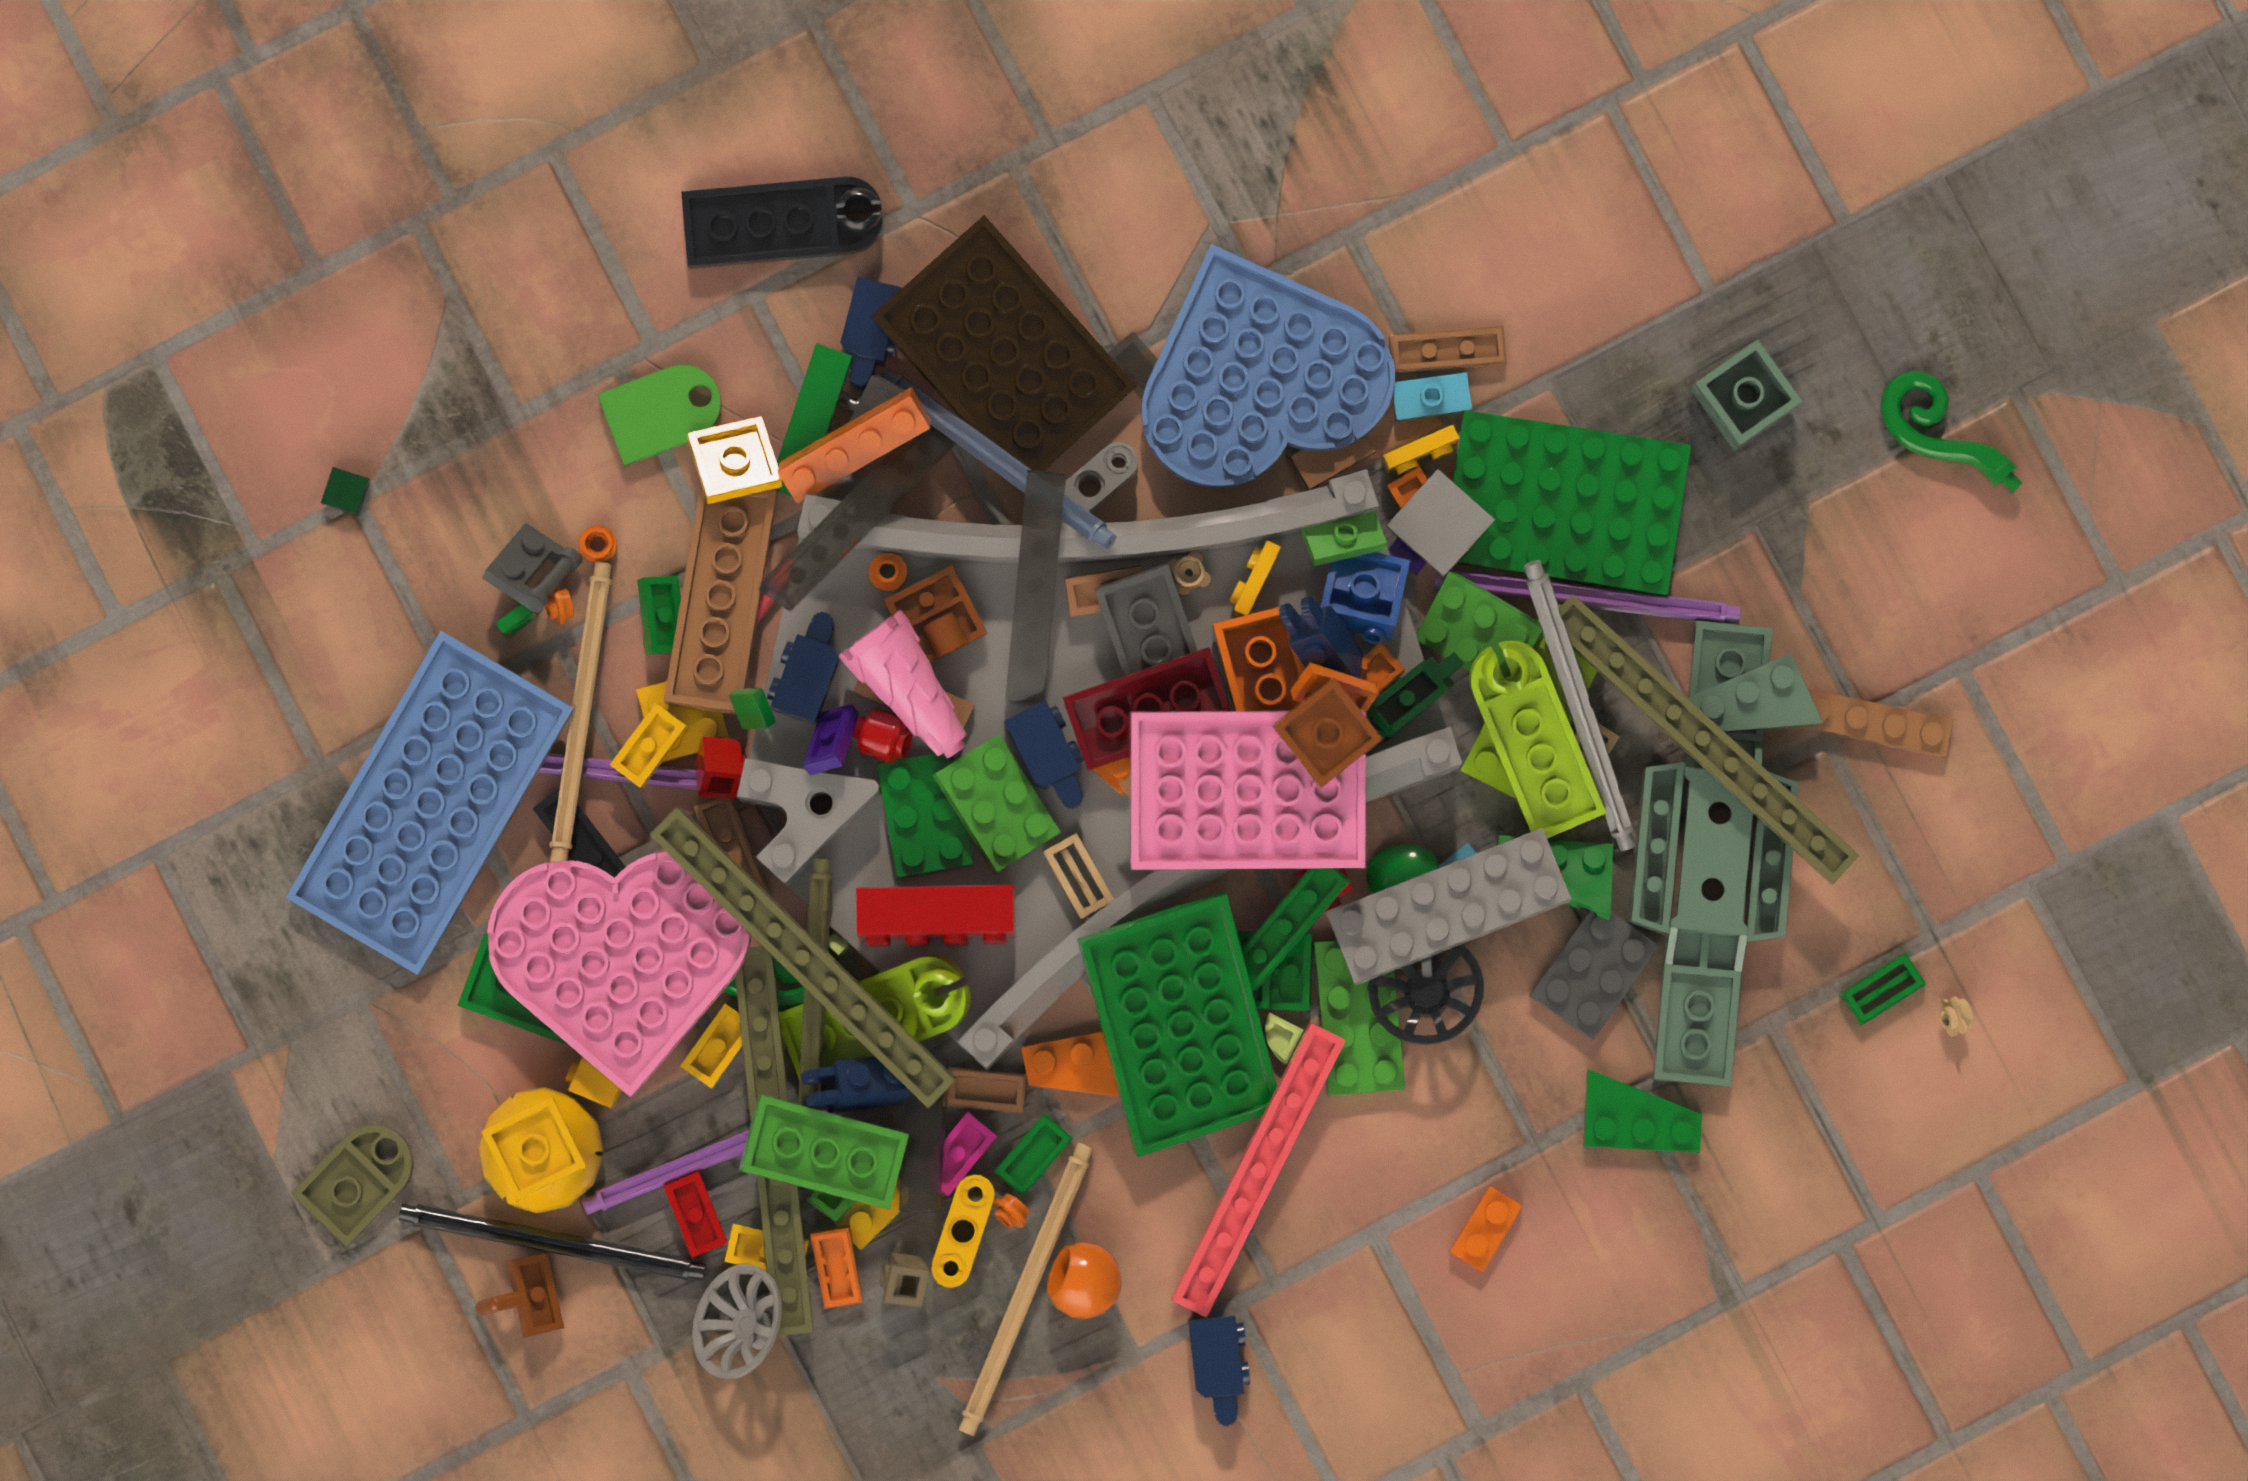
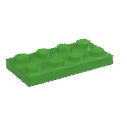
M1338 941L1314 942L1321 1028L1346 1040L1326 1079L1327 1096L1405 1090L1401 1040L1388 1033L1375 1017L1369 1001V981L1355 986ZM1394 971L1382 975L1395 978ZM1378 986V999L1381 1007L1397 999L1395 989ZM1395 1011L1387 1016V1018L1400 1028L1398 1011Z
M758 1095L739 1171L890 1210L909 1134Z

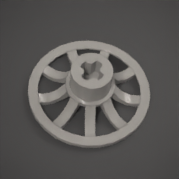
M739 1264L730 1267L719 1274L703 1293L696 1309L692 1336L696 1357L708 1373L723 1379L742 1377L760 1365L770 1352L780 1328L782 1302L776 1282L767 1271L750 1264ZM751 1274L753 1276L747 1285L745 1297L739 1285L740 1275ZM727 1281H729V1290L737 1307L725 1301L717 1293L719 1288ZM763 1281L771 1295L757 1301V1288ZM710 1302L730 1317L729 1320H704ZM770 1306H773V1318L771 1312L765 1311ZM719 1330L728 1332V1334L716 1338L704 1347L703 1331ZM729 1346L722 1356L721 1368L716 1366L710 1360L712 1355L719 1349ZM752 1347L761 1349L756 1357L752 1352ZM741 1350L746 1365L731 1369L733 1357Z

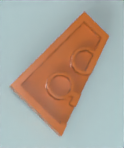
M1102 1031L1021 1047L1029 1086L1119 1097Z

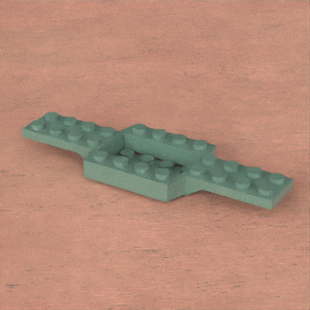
M1696 621L1688 697L1769 663L1773 628ZM1764 729L1726 733L1762 766ZM1684 750L1682 762L1646 767L1642 772L1629 923L1666 936L1653 1079L1731 1087L1741 972L1746 943L1785 937L1793 849L1754 815L1745 920L1743 922L1753 813ZM1770 773L1798 799V782ZM1685 776L1689 781L1678 907L1677 916L1671 920L1683 779ZM1715 802H1723L1730 808V818L1724 824H1716L1709 817V808ZM1714 878L1722 883L1724 891L1719 900L1710 901L1703 896L1701 888L1705 880Z

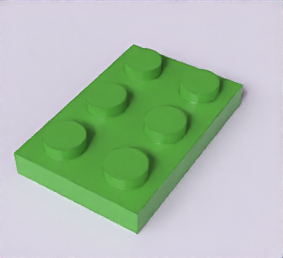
M1455 571L1448 572L1416 634L1419 642L1446 658L1455 651L1464 662L1462 668L1469 672L1476 657L1483 650L1491 646L1496 654L1497 662L1504 677L1511 674L1498 643L1510 640L1520 641L1530 645L1537 651L1544 638L1540 622Z
M1000 734L932 775L993 874L1061 833Z

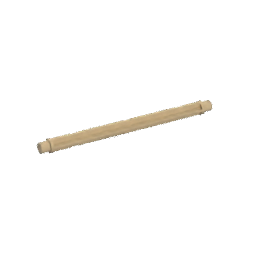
M595 562L593 576L589 577L590 590L572 707L575 709L570 716L552 841L549 843V847L552 848L550 863L568 861L569 851L573 847L571 841L609 587L612 585V580L610 579L612 565L604 562Z
M1078 1142L1073 1155L1068 1157L1067 1167L966 1409L962 1412L964 1417L958 1430L966 1434L975 1436L980 1422L983 1423L985 1420L983 1417L1087 1168L1089 1169L1091 1165L1088 1162L1094 1149Z

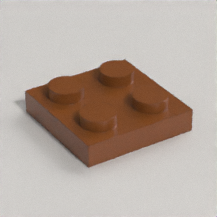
M1334 677L1272 725L1320 788L1324 787L1383 740Z

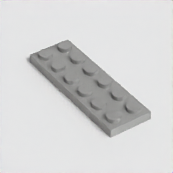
M1541 828L1326 913L1356 986L1571 902V897L1544 830Z

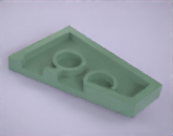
M1792 653L1688 697L1696 707L1725 733L1823 724Z

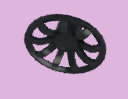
M1462 944L1451 948L1452 951L1444 959L1437 972L1432 970L1431 956L1422 959V971L1417 972L1411 964L1402 967V970L1409 978L1407 982L1386 976H1379L1369 980L1368 994L1372 1011L1378 1022L1388 1033L1411 1044L1432 1045L1453 1039L1474 1021L1483 1001L1484 981L1479 964L1469 949ZM1462 957L1469 965L1473 975L1460 976L1447 981L1446 977L1450 969ZM1475 985L1471 1007L1450 997V993L1456 989ZM1378 986L1398 990L1404 994V997L1391 1001L1381 1007L1378 999ZM1411 1008L1413 1011L1404 1031L1387 1018V1016L1395 1011ZM1446 1008H1451L1460 1012L1465 1017L1447 1031L1441 1014ZM1421 1017L1432 1018L1437 1031L1436 1035H1414Z

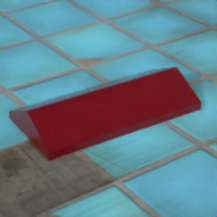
M1210 647L1062 697L1087 771L1130 756V712L1231 711Z

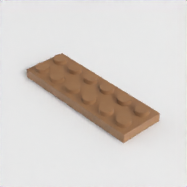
M700 483L664 697L665 704L736 714L729 694L737 689L746 688L777 500V490L771 489L707 504Z

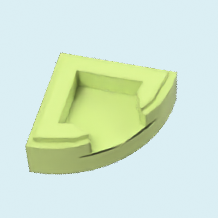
M829 926L828 946L841 957L850 948L849 943Z
M1269 1013L1265 1023V1038L1268 1047L1278 1060L1287 1064L1303 1029Z

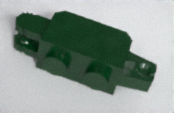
M1455 651L1439 664L1433 657L1428 661H1422L1373 701L1366 711L1367 720H1370L1379 731L1378 734L1382 739L1388 741L1448 693L1449 688L1454 685L1449 676L1461 668L1464 662Z

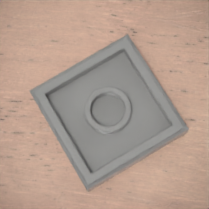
M1437 469L1387 524L1386 528L1444 578L1493 524L1495 519Z

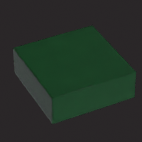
M332 467L321 504L359 516L371 480L367 477Z

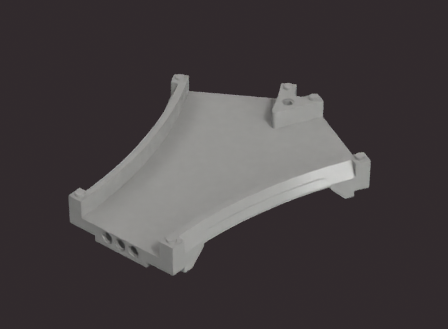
M1367 469L1331 479L1328 486L1267 500V502L1180 517L1105 523L1107 524V529L1117 536L1114 544L1108 549L1097 542L1092 543L1069 525H992L909 518L907 516L845 507L844 501L805 494L797 529L799 535L798 546L764 691L766 698L774 677L781 679L786 664L780 663L787 641L794 643L797 634L805 636L809 623L812 622L811 618L817 612H827V614L831 615V618L833 617L835 627L833 628V636L829 645L834 647L839 657V654L846 648L852 647L854 642L891 616L883 601L884 599L953 565L988 633L931 663L934 675L944 691L975 705L964 728L967 735L962 740L966 746L954 754V760H958L1000 734L1061 833L993 874L968 834L974 865L897 879L876 764L884 762L860 754L857 747V739L853 738L852 735L843 766L809 775L803 764L815 726L772 711L776 723L767 729H756L749 759L745 758L737 797L742 803L778 809L787 814V822L783 830L756 858L808 907L810 872H813V857L831 858L830 873L833 874L831 882L829 926L880 973L930 954L942 955L954 961L963 971L965 978L935 990L937 995L940 996L969 985L971 1004L964 1020L956 1027L945 1032L988 1071L1011 1045L1059 999V996L1086 973L1077 941L1078 938L1172 908L1231 870H1131L1130 800L1125 792L1121 796L1095 774L1092 769L1087 771L1084 761L1078 763L1080 773L1075 775L1083 794V802H1081V806H1078L1077 809L1073 808L1072 810V808L1064 807L1053 787L1045 790L1035 786L1004 724V720L1046 700L1049 708L1058 707L1066 723V727L1062 728L1061 731L1067 743L1074 740L1080 751L1062 697L1124 676L1102 612L1070 616L1064 577L1141 565L1143 572L1165 563L1168 564L1171 559L1180 560L1188 556L1191 551L1200 552L1203 556L1202 564L1204 570L1211 575L1209 585L1207 587L1198 586L1190 589L1187 595H1178L1197 650L1210 647L1230 709L1233 711L1212 627L1214 623L1238 617L1232 614L1236 604L1230 602V599L1238 582L1247 583L1251 575L1252 569L1246 566L1255 547L1263 549L1268 540L1280 546L1281 549L1250 614L1276 608L1287 603L1291 604L1298 614H1302L1300 607L1301 599L1309 596L1313 597L1320 606L1330 563L1313 567L1301 537L1302 528L1375 511L1376 513L1379 505ZM1386 546V550L1378 551V552H1377V553H1381V554H1385V555H1389V556H1390V553H1389V550H1388V547H1387V546ZM882 553H893L903 559L907 567V578L900 588L885 592L877 589L871 583L868 570L870 563L876 556ZM885 565L881 568L880 574L883 578H892L895 574V568L891 565ZM1188 569L1185 571L1186 576H1192V570ZM1402 596L1392 641L1384 639L1382 642L1406 670L1395 682L1424 661L1404 596ZM1349 631L1362 649L1363 657L1377 645L1363 640L1360 633ZM839 657L840 662L821 712L853 704L859 712L858 718L860 716L866 717L874 708H881L895 713L882 705L853 693L858 679ZM767 699L769 705L771 706L772 700ZM1438 701L1388 741L1384 739L1366 753V802L1457 771L1462 765L1451 727L1446 728ZM913 735L911 747L903 759L934 754V752L918 735L916 737ZM818 795H828L833 801L832 809L824 815L815 814L811 809L812 800ZM1075 833L1078 834L1114 898L1108 905L1080 920L1043 854V851ZM1074 844L1067 847L1096 900L1104 898ZM1058 852L1054 855L1083 908L1090 905L1062 854ZM1014 886L1016 938H1008V944L984 945L983 938H969V945L946 946L944 939H930V946L912 947L906 946L905 940H891L890 947H868L866 940H860L857 936L856 888Z

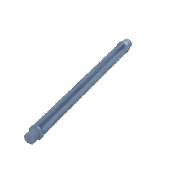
M888 369L881 373L880 376L904 390L910 387L913 388L931 418L930 425L1092 543L1097 542L1106 549L1114 544L1117 536L1107 529V524L906 378L901 375L897 376Z

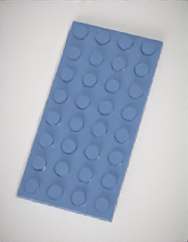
M440 631L285 898L413 973L421 975L575 708L447 633Z

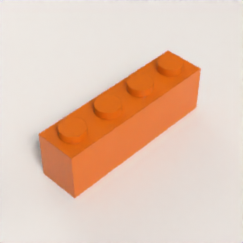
M910 387L780 461L777 472L796 504L804 501L805 494L814 495L927 431L930 429L931 418L913 388Z

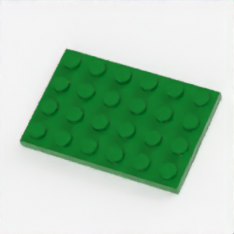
M1464 410L1453 483L1492 516L1495 521L1456 564L1527 575L1524 565L1540 560L1544 573H1547L1550 579L1668 596L1691 445Z
M1221 891L1077 939L1133 1150L1138 1157L1263 1116L1277 1088L1228 896L1225 892Z

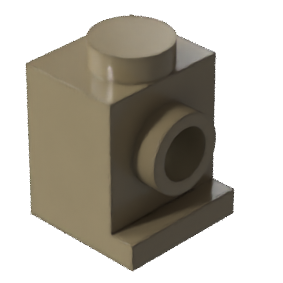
M891 1252L889 1263L883 1265L880 1274V1286L884 1289V1303L922 1308L929 1269L921 1256Z

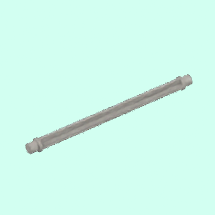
M1541 561L1529 562L1524 565L1528 577L1526 583L1591 777L1606 810L1604 815L1611 836L1616 839L1620 851L1629 850L1636 846L1632 835L1634 829L1623 796L1620 794L1618 781L1594 710L1590 705L1589 695L1565 623L1561 618L1554 590L1548 574L1544 573Z

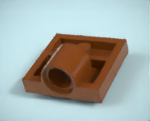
M953 565L883 600L892 617L899 610H902L920 639L918 643L930 664L988 634Z

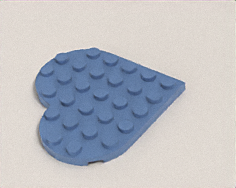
M1211 244L1146 384L1141 407L1143 432L1157 460L1179 479L1195 486L1212 489H1226L1244 485L1267 472L1278 461L1287 445L1304 451L1328 452L1348 447L1368 435L1381 421L1390 404L1395 386L1394 359H1392L1382 332L1360 311Z

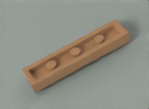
M1808 688L1823 724L1796 727L1941 758L1947 757L1954 719Z

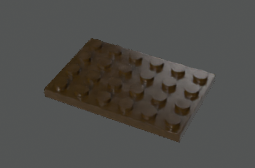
M985 215L870 317L963 421L1038 475L1045 471L1137 387Z

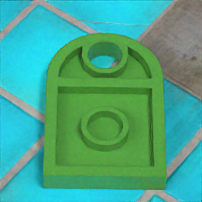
M690 365L668 367L597 394L625 467L688 444V433L715 427L722 407L721 396L713 379L703 370ZM698 387H705L712 394L711 401L704 407H696L690 402L691 392Z

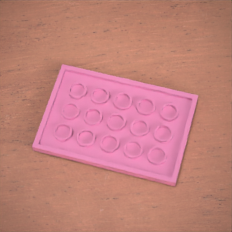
M1289 711L1130 712L1131 870L1365 868L1366 753L1324 787L1320 788L1272 727L1275 722Z

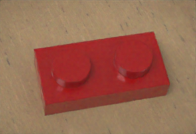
M700 1171L663 1186L691 1258L728 1244Z

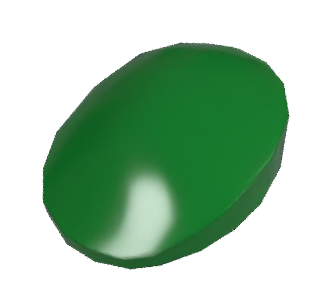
M1400 844L1387 847L1377 853L1370 861L1366 873L1367 884L1371 893L1374 894L1436 870L1439 866L1433 854L1420 845Z

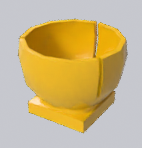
M546 1087L516 1092L514 1097L510 1095L488 1116L484 1130L481 1131L482 1136L478 1145L483 1175L487 1183L503 1202L507 1200L508 1205L533 1213L569 1207L594 1185L603 1160V1156H598L595 1153L604 1152L598 1122L576 1097Z

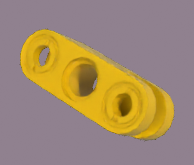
M967 1176L960 1181L956 1189L931 1269L934 1279L944 1287L954 1288L962 1285L967 1281L971 1273L995 1198L993 1185L983 1176ZM973 1187H979L983 1192V1197L977 1202L971 1201L968 1196L969 1190ZM960 1220H967L974 1226V1236L969 1242L961 1243L953 1237V1226ZM948 1261H954L958 1265V1272L954 1276H949L944 1271V1265Z

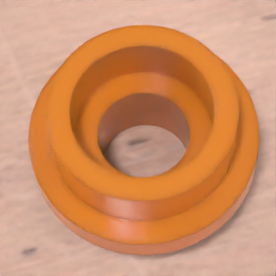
M594 525L584 530L581 534L579 550L587 561L591 563H605L615 555L617 539L609 528L602 525ZM597 538L605 541V548L599 552L593 551L591 548L593 540Z
M882 553L876 556L870 563L868 570L869 578L877 589L885 592L894 591L904 584L907 578V567L903 559L898 555ZM891 565L895 568V574L892 578L886 579L881 576L880 570L883 566Z
M556 587L548 597L549 603L545 606V610L549 620L555 619L558 625H564L566 620L574 618L573 603L567 589L558 590Z
M1006 1193L1002 1199L997 1198L993 1202V1206L997 1210L994 1215L1003 1225L1010 1229L1014 1226L1023 1228L1026 1225L1027 1221L1025 1218L1030 1214V1211L1019 1199Z

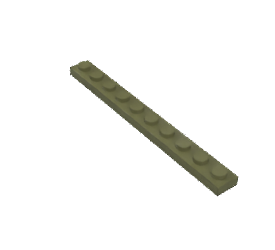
M1574 594L1559 608L1573 649L1831 885L1860 856Z
M679 806L650 834L673 859L927 1108L957 1080Z
M763 946L749 948L745 962L735 976L751 1121L758 1095L789 1102L773 956ZM757 1175L767 1272L775 1280L782 1302V1316L777 1336L814 1332L798 1186Z

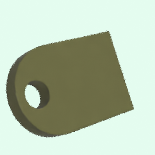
M380 1125L359 1127L350 1132L291 1194L346 1247H349L409 1183L414 1164L411 1148L402 1135L389 1127ZM386 1138L394 1140L398 1146L396 1157L390 1161L382 1160L377 1154L378 1144Z

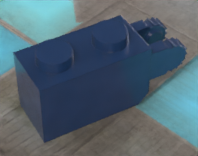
M857 276L840 343L845 353L854 355L850 365V376H848L851 379L849 380L851 386L858 391H863L871 375L875 374L876 366L884 367L887 357L893 359L897 348L870 317L901 290L902 287Z
M1311 596L1301 599L1300 607L1302 614H1298L1289 603L1279 606V617L1290 634L1289 645L1305 668L1309 663H1313L1360 679L1363 651L1332 606L1320 608Z
M817 612L811 618L812 622L809 623L805 636L797 634L794 643L787 641L780 663L786 664L781 679L774 677L767 695V699L772 700L770 706L772 711L816 726L840 662L834 647L829 645L835 625L833 617L831 618V615L827 614V612Z
M1045 700L1004 720V724L1035 786L1045 790L1053 787L1059 800H1061V804H1064V807H1068V809L1072 808L1073 810V808L1077 809L1078 806H1081L1083 794L1075 775L1080 773L1078 763L1084 761L1074 740L1067 743L1061 731L1062 728L1066 727V723L1058 707L1049 708Z
M875 1056L834 1061L831 1067L810 1069L801 1074L802 1084L804 1085L827 1084V1091L814 1092L806 1097L807 1106L812 1108L832 1106V1110L835 1112H846L902 1105L912 1094Z
M1235 1315L1188 1320L1196 1391L1205 1398L1212 1397L1214 1412H1216L1214 1416L1216 1421H1219V1424H1222L1223 1427L1225 1425L1227 1427L1229 1425L1233 1426V1423H1236V1419H1238L1236 1395L1244 1394L1243 1385H1250L1248 1361L1240 1362L1239 1346H1246L1244 1323H1236Z

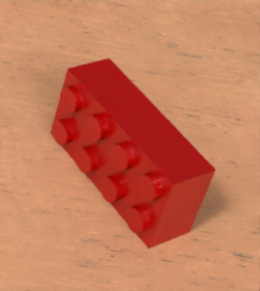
M1014 886L856 888L857 936L860 940H866L868 947H890L891 940H905L906 946L912 947L930 946V939H944L946 946L969 945V938H983L984 945L1008 944V938H1016Z

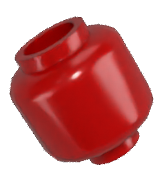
M874 708L866 717L860 716L853 731V738L857 739V747L860 754L891 764L898 758L903 759L907 755L912 744L913 734L895 713L881 708Z

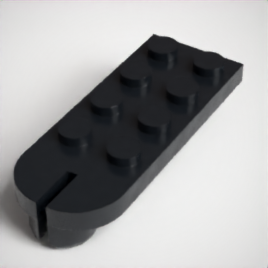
M835 177L681 192L689 269L857 254L865 251L876 242L883 227L882 212H873L870 217L849 219L848 213L882 210L881 201L875 189L866 181L856 177Z

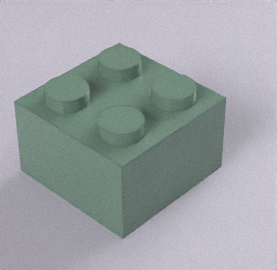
M1758 339L1701 378L1691 388L1693 395L1734 452L1794 411L1802 403L1798 394Z

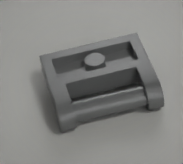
M525 523L488 566L482 579L529 610L538 613L549 603L548 597L564 577L579 567L582 563V557L575 549L562 547ZM547 560L556 564L536 588L527 586Z

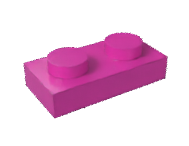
M967 1112L919 1170V1173L949 1197L998 1136Z

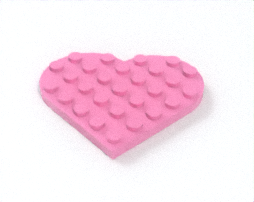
M667 852L644 856L629 864L615 878L598 867L579 861L570 860L537 865L520 874L505 888L494 905L487 930L489 959L503 987L631 1098L635 1096L734 979L745 962L752 937Z

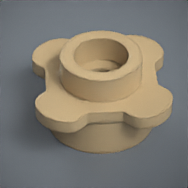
M1191 551L1188 556L1180 560L1171 559L1168 562L1170 572L1176 582L1177 592L1180 595H1187L1190 589L1198 586L1207 587L1211 581V575L1205 572L1202 564L1203 556L1198 551ZM1188 569L1193 572L1190 577L1185 575V571Z
M1955 996L1951 997L1950 1001L1947 999L1941 1000L1939 1018L1948 1034L1953 1037L1957 1035V1032L1960 1034L1966 1033L1967 1029L1973 1025V1013L1968 1002L1963 998L1958 999Z

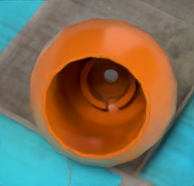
M1077 1242L1068 1245L1059 1252L1051 1268L1047 1284L1048 1297L1058 1310L1072 1318L1090 1319L1100 1316L1115 1304L1121 1292L1122 1277L1119 1264L1109 1251L1094 1243Z

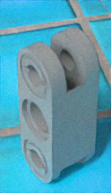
M1111 443L1057 489L1087 511L1093 513L1136 475L1138 468L1137 454L1134 448L1127 443ZM1115 459H1122L1126 464L1123 468H1116L1112 465V462ZM1086 479L1097 481L1101 487L1100 492L1094 497L1084 496L1079 491L1081 482ZM1042 506V521L1044 525H1068Z

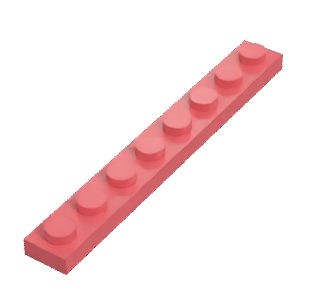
M1309 1022L1171 1297L1173 1302L1207 1318L1346 1041L1345 1039Z

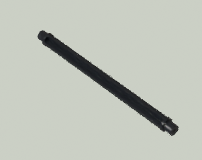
M402 1204L399 1214V1221L413 1223L415 1227H424L635 1270H644L650 1273L681 1278L682 1280L691 1278L703 1281L706 1271L705 1263L694 1262L689 1257L685 1258L660 1252H651L640 1248L564 1233H555L549 1230L469 1214L464 1215L422 1204L417 1206Z

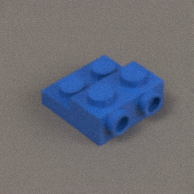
M1374 552L1331 562L1320 608L1332 606L1349 631L1360 633L1362 639L1369 643L1379 644L1384 639L1392 641L1410 560Z

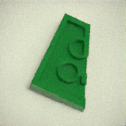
M1499 835L1497 845L1518 837ZM1547 839L1571 897V902L1566 904L1575 908L1581 906L1596 912V916L1609 921L1611 916L1614 844Z
M1587 1069L1583 1147L1700 1153L1702 1114Z

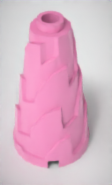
M899 610L893 617L890 616L854 642L852 647L846 648L839 654V657L861 683L865 682L888 707L890 706L915 737L918 735L937 756L944 753L948 759L966 746L962 739L967 734L953 711L955 708L934 675L932 666L918 643L920 641L906 615L902 610Z

